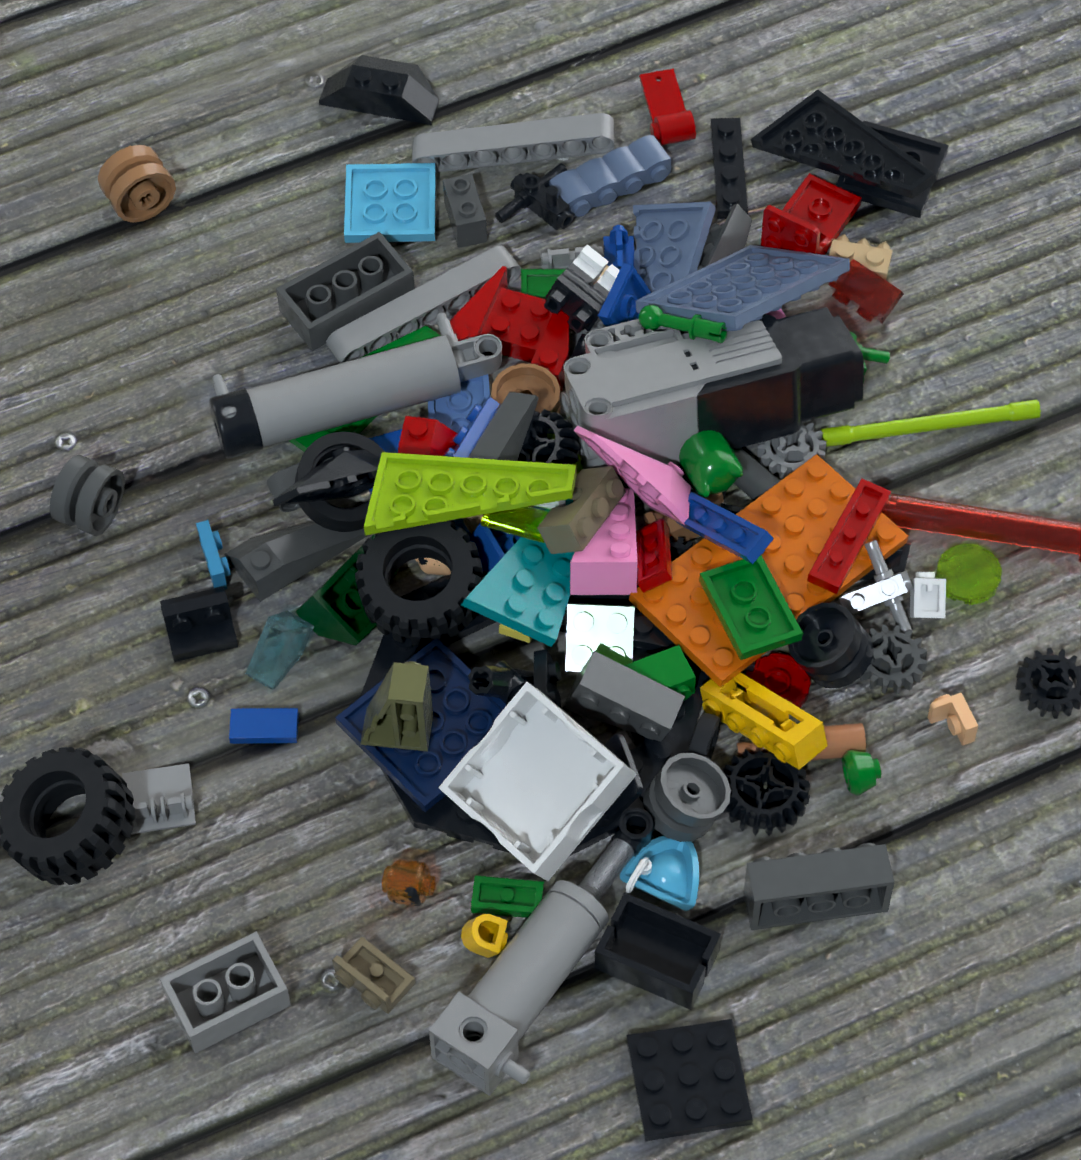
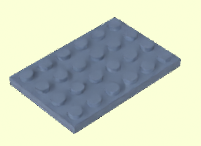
M749 245L636 300V311L640 313L643 307L656 305L663 311V314L692 319L695 314H699L702 316V319L726 323V331L741 330L743 325L751 321L762 319L764 314L781 309L782 305L789 301L799 300L801 295L816 291L827 282L838 280V276L850 271L849 258Z

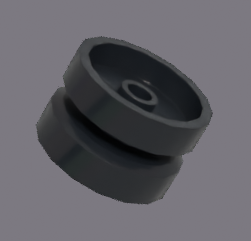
M820 603L808 608L796 619L803 632L801 641L788 645L789 653L816 684L825 688H841L852 684L865 673L871 664L874 652L872 638L846 607L837 603Z

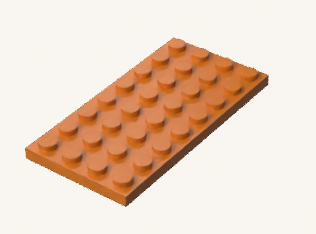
M817 454L735 514L768 531L774 538L765 549L762 557L795 619L812 606L832 602L874 569L864 545L837 595L807 581L810 570L855 491V488ZM881 513L865 544L877 540L884 560H886L907 543L909 536L885 514ZM703 538L671 562L672 580L645 593L638 587L637 593H630L629 601L676 646L679 645L682 651L721 688L766 652L743 660L739 659L699 582V577L702 572L742 560V558Z

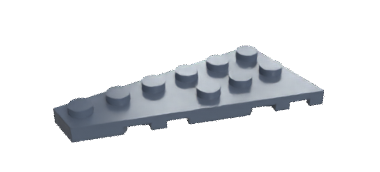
M711 201L633 205V214L636 216L634 237L637 239V249L634 252V267L651 292L697 271L716 209Z

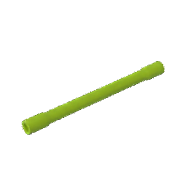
M1036 399L982 409L857 426L845 425L823 428L820 431L823 433L822 440L826 441V447L863 440L1003 421L1014 422L1040 418L1041 409L1039 401Z

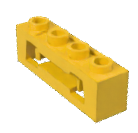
M741 672L721 688L712 679L700 687L703 700L702 707L705 713L720 717L721 721L733 732L741 733L749 738L757 747L765 748L773 753L778 760L783 763L787 762L798 770L828 746L822 721ZM736 683L747 688V693L738 688ZM789 715L799 720L800 723L797 724L796 722L789 719Z

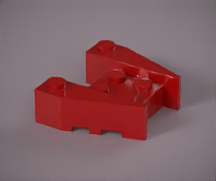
M502 266L450 320L453 332L456 334L458 341L483 334L495 335L502 342V355L548 369L556 377L561 393L565 384L564 363L569 359V324L567 322L569 316L562 310L558 314L551 313L544 307L546 299L508 289L507 267Z

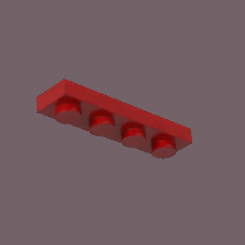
M865 479L860 480L810 570L807 578L808 582L836 595L838 594L884 510L891 491Z

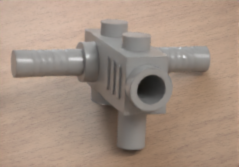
M877 540L864 544L876 573L873 576L875 582L846 592L834 599L833 602L846 607L851 614L884 602L885 607L889 606L896 625H900V632L904 634L907 630H912L901 603L904 600L902 594L914 589L908 572L906 570L894 574L892 569L888 570Z

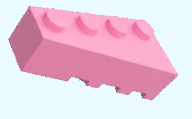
M624 488L626 493L585 549L574 553L570 562V595H630L631 592L637 593L634 492L630 488Z

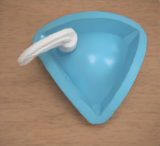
M665 836L651 840L646 847L641 849L636 857L633 856L620 873V880L627 883L626 893L629 894L635 887L682 910L689 911L694 908L699 887V862L694 844L691 841L679 842Z

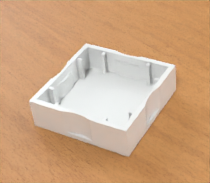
M526 682L495 719L486 736L468 751L438 788L471 818L482 823L493 832L499 843L531 872L549 881L630 784L637 773L541 691Z

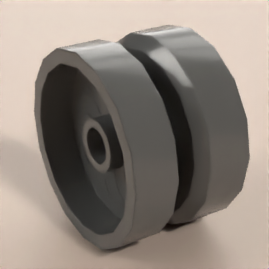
M82 455L73 456L64 465L54 484L50 498V514L52 519L68 526L76 525L79 530L94 536L103 534L114 520L122 502L125 487L123 472L105 464L98 466L96 461Z
M679 753L667 760L644 792L643 807L651 815L653 827L665 837L679 842L695 841L703 837L730 803L731 789L723 771L710 759L695 753Z

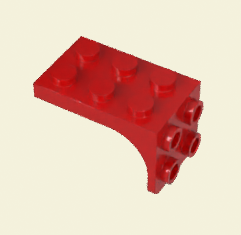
M809 173L782 210L772 205H767L764 209L761 246L825 255L831 247L832 241L837 239L860 207L862 198Z

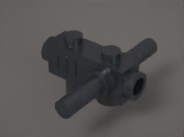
M559 163L541 178L528 172L524 175L518 174L515 176L510 185L511 189L515 191V198L495 213L496 219L503 223L521 208H529L555 230L567 228L573 221L574 215L569 212V205L558 197V188L549 186V181L553 177L567 171L566 166Z

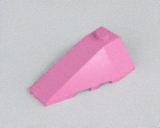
M580 426L574 429V432L608 466H613L616 474L649 508L685 525L684 522L687 518L689 519L690 503L688 499L691 486L682 478L684 475L682 469L670 461L668 464L662 463Z

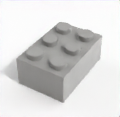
M257 931L160 978L165 996L195 1054L291 1006L287 987Z

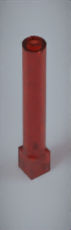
M892 493L890 500H888L882 511L893 523L901 528L1079 555L1078 561L1081 562V523Z

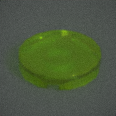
M967 543L953 546L945 551L938 561L936 579H946V596L954 601L956 599L964 601V604L969 605L983 603L993 597L1001 583L1002 575L1000 563L990 550L979 545Z

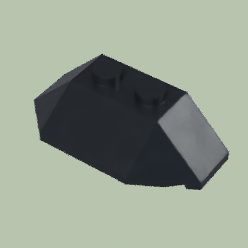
M361 55L326 80L319 99V105L432 125L439 105V99L418 65Z

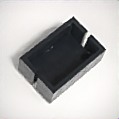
M624 893L611 918V926H607L595 950V969L692 1010L704 985V979L708 976L720 951L721 933Z

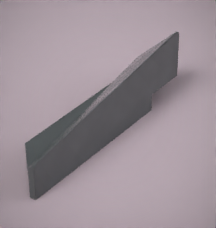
M738 204L731 207V211L722 226L715 222L710 227L697 271L745 248L752 219Z

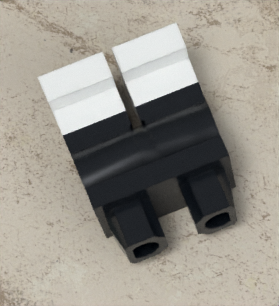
M586 245L572 264L556 279L545 297L547 300L544 307L553 314H558L561 310L570 317L567 321L569 327L576 333H580L584 329L589 332L600 321L598 314L620 270L611 264L596 282L609 261L589 245Z

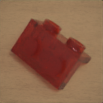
M854 259L850 262V271L842 274L836 282L828 283L834 291L832 297L845 306L849 302L858 308L856 313L868 322L875 319L883 324L904 295L900 289Z

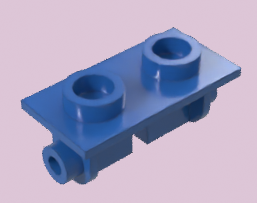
M615 225L613 230L610 231V236L603 237L604 258L609 261L608 266L613 264L620 270L623 263L634 266V236H628L624 226Z

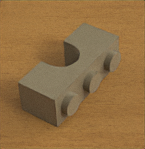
M613 466L581 469L576 476L572 498L573 503L563 507L552 508L537 527L551 554L583 551L626 493Z

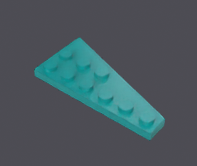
M565 500L566 505L573 503V500ZM546 509L465 598L461 606L552 647L557 640L570 597V562L575 552L550 553L537 528L550 511Z

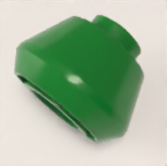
M848 750L842 756L844 779L850 793L860 796L876 786V779L881 778V768L877 758L872 759L870 753Z

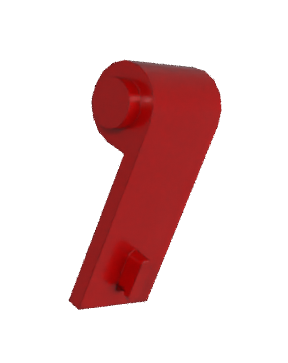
M674 68L640 74L639 79L652 120L650 124L651 135L655 136L661 146L694 140L696 138L694 118L692 112L685 109Z

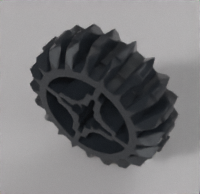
M545 409L541 413L534 411L517 461L572 465V463L579 461L578 455L575 454L581 450L577 442L579 436L574 432L573 425L559 413H551ZM547 434H555V439L550 440L547 438Z
M759 747L756 748L755 754H751L745 749L742 752V758L734 755L731 759V765H725L723 768V773L727 777L731 789L730 803L723 813H729L731 823L740 820L741 831L750 826L753 827L752 831L755 836L759 833V829H765L767 835L770 836L773 828L776 827L783 833L786 830V823L794 827L797 823V816L802 817L805 814V806L809 804L810 795L807 793L810 790V783L808 780H805V769L798 770L787 762H781L770 751L762 753V749ZM774 775L782 779L784 782L778 781L774 777ZM767 782L768 792L764 793V798L761 800L760 790H763L764 783ZM744 800L750 801L754 807L747 804ZM772 806H779L773 809H769Z

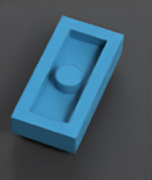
M209 520L196 523L198 536L213 587L224 586L226 590L228 588L225 577L230 576L231 573L226 556L219 557L218 550L223 549L218 530L212 532Z

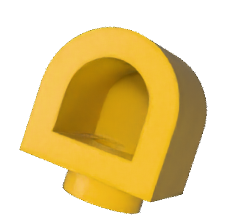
M482 914L469 920L464 924L461 931V939L464 946L469 951L487 958L499 954L507 943L508 933L505 930L508 920L492 914Z

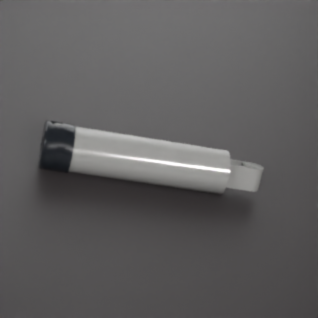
M439 313L436 318L442 336L250 389L244 388L228 392L222 375L216 374L212 378L216 396L209 399V406L224 456L230 459L263 450L267 446L460 393V382L491 374L500 368L502 363V342L492 334H483L458 341L446 314ZM492 352L494 354L491 356H485L481 353Z

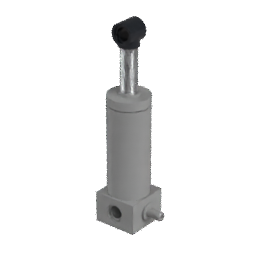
M640 808L626 810L619 819V828L612 836L611 844L581 883L577 886L572 882L564 880L556 881L467 997L461 992L455 995L429 1029L431 1056L434 1060L488 1096H491L506 1074L521 1084H525L529 1080L530 1072L515 1063L519 1058L518 1042L609 921L608 913L599 903L600 899L633 856L636 857L641 849L653 840V819L646 810ZM633 828L641 829L643 832L640 834H632L629 832V830Z

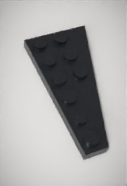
M816 90L751 138L753 148L912 199L936 182L935 173L819 90Z

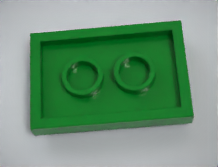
M762 555L753 564L742 559L700 573L699 582L740 660L802 640L803 632Z

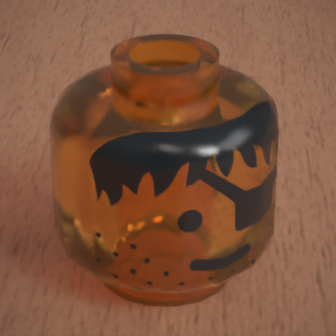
M395 860L391 866L388 865L385 868L382 877V891L387 893L388 899L393 903L410 906L422 905L427 896L431 897L433 895L436 885L435 876L431 875L429 866L424 862L413 860Z

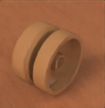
M134 145L117 151L106 160L98 175L99 187L110 200L113 209L121 219L128 222L145 221L158 215L169 205L176 191L174 179L168 170L163 167V163L157 153L149 146Z
M526 363L513 365L499 373L492 384L491 398L500 403V405L509 392L530 394L539 397L535 411L541 413L545 409L551 413L561 414L559 383L556 377L544 367Z

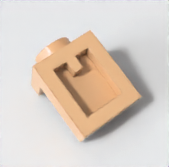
M962 693L952 696L949 694L942 695L930 704L927 718L931 724L947 719V725L951 734L958 736L962 746L975 742L978 724Z

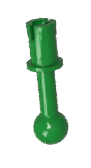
M647 305L641 309L638 317L641 326L645 329L656 330L663 326L686 331L692 340L698 337L723 343L727 336V331L722 330L727 329L725 327L726 323L702 319V316L699 314H695L692 319L663 314V311L658 306Z

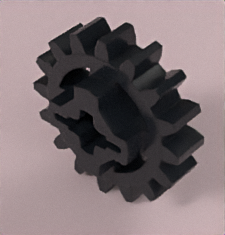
M1048 648L1046 655H1042L1036 650L1034 651L1033 660L1028 657L1024 658L1023 665L1019 667L1016 677L1018 679L1015 689L1021 691L1020 701H1030L1029 711L1037 707L1040 709L1041 717H1044L1048 711L1052 712L1054 719H1057L1060 711L1070 716L1073 707L1078 710L1081 708V665H1075L1077 656L1074 655L1067 659L1065 658V650L1062 649L1058 655H1054L1052 648Z

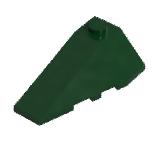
M375 534L370 537L372 540L375 539ZM362 546L295 611L318 636L355 646L376 626V623H371L366 615L356 585L355 573L358 571L356 562L358 555L364 554ZM398 569L393 574L389 584H391L393 577L396 576Z

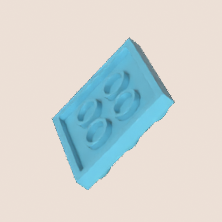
M435 163L346 165L345 243H359L378 232L388 242L435 241Z

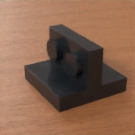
M224 586L160 601L174 662L238 647Z

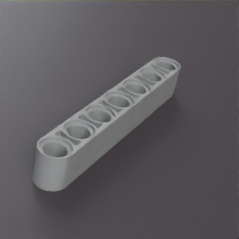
M595 113L423 133L415 136L413 139L412 163H435L437 173L603 154L614 148V119L609 114Z
M495 246L335 330L327 338L326 345L339 363L358 359L425 325L431 327L437 324L438 320L436 317L439 313H445L447 318L454 315L502 266L507 267L508 285L512 284L519 278L521 267L504 246Z

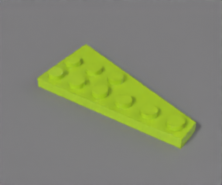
M382 452L364 523L365 535L572 499L577 468L576 465Z

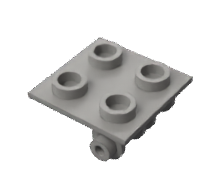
M189 763L122 773V778L127 783V788L132 792L134 798L132 806L135 808V820L130 821V825L133 827L131 834L196 825Z

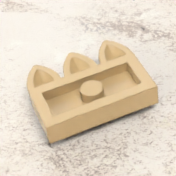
M843 234L832 241L829 256L849 258L850 271L845 274L886 281L893 250L890 249L886 241L880 243L877 247L870 246L865 237L857 243H851L848 237Z

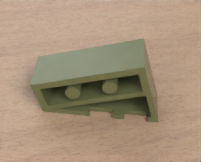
M413 661L393 663L366 709L360 745L428 751L433 721L429 666Z

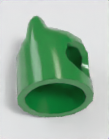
M709 430L696 433L686 440L680 449V464L698 494L704 498L709 497V494L716 495L727 491L735 484L738 477L741 478L743 476V467L727 439L719 432Z

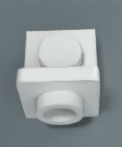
M915 572V578H910L914 588L910 590V618H945L946 579H935V572Z

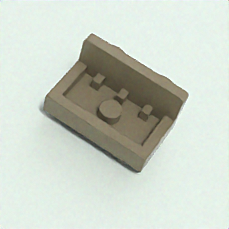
M363 937L355 943L343 958L336 955L332 960L335 970L334 976L343 986L348 989L353 986L362 993L360 996L368 1006L374 1010L379 1007L387 1014L416 984L415 978Z

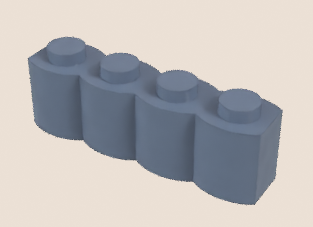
M648 135L637 139L629 146L614 149L602 158L589 160L576 169L567 170L556 175L549 181V186L558 188V197L569 205V212L574 215V218L582 217L593 207L609 205L618 196L634 194L645 184L663 181L671 173V158L655 136Z

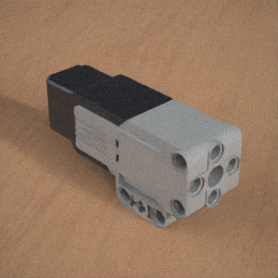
M827 307L781 319L764 314L762 319L743 325L741 330L727 331V336L723 343L698 337L692 340L689 338V333L681 335L679 330L663 326L656 330L645 329L641 326L639 319L596 329L586 334L584 338L586 354L570 358L564 363L566 391L561 393L564 412L574 429L580 426L662 463L668 464L670 461L677 465L680 464L679 453L685 441L701 431L713 430L721 433L734 450L794 434L800 430L802 422L854 409L856 402L863 401L864 359L861 350L839 315L833 317ZM579 437L577 442L581 450L575 454L579 455L583 469L608 466Z

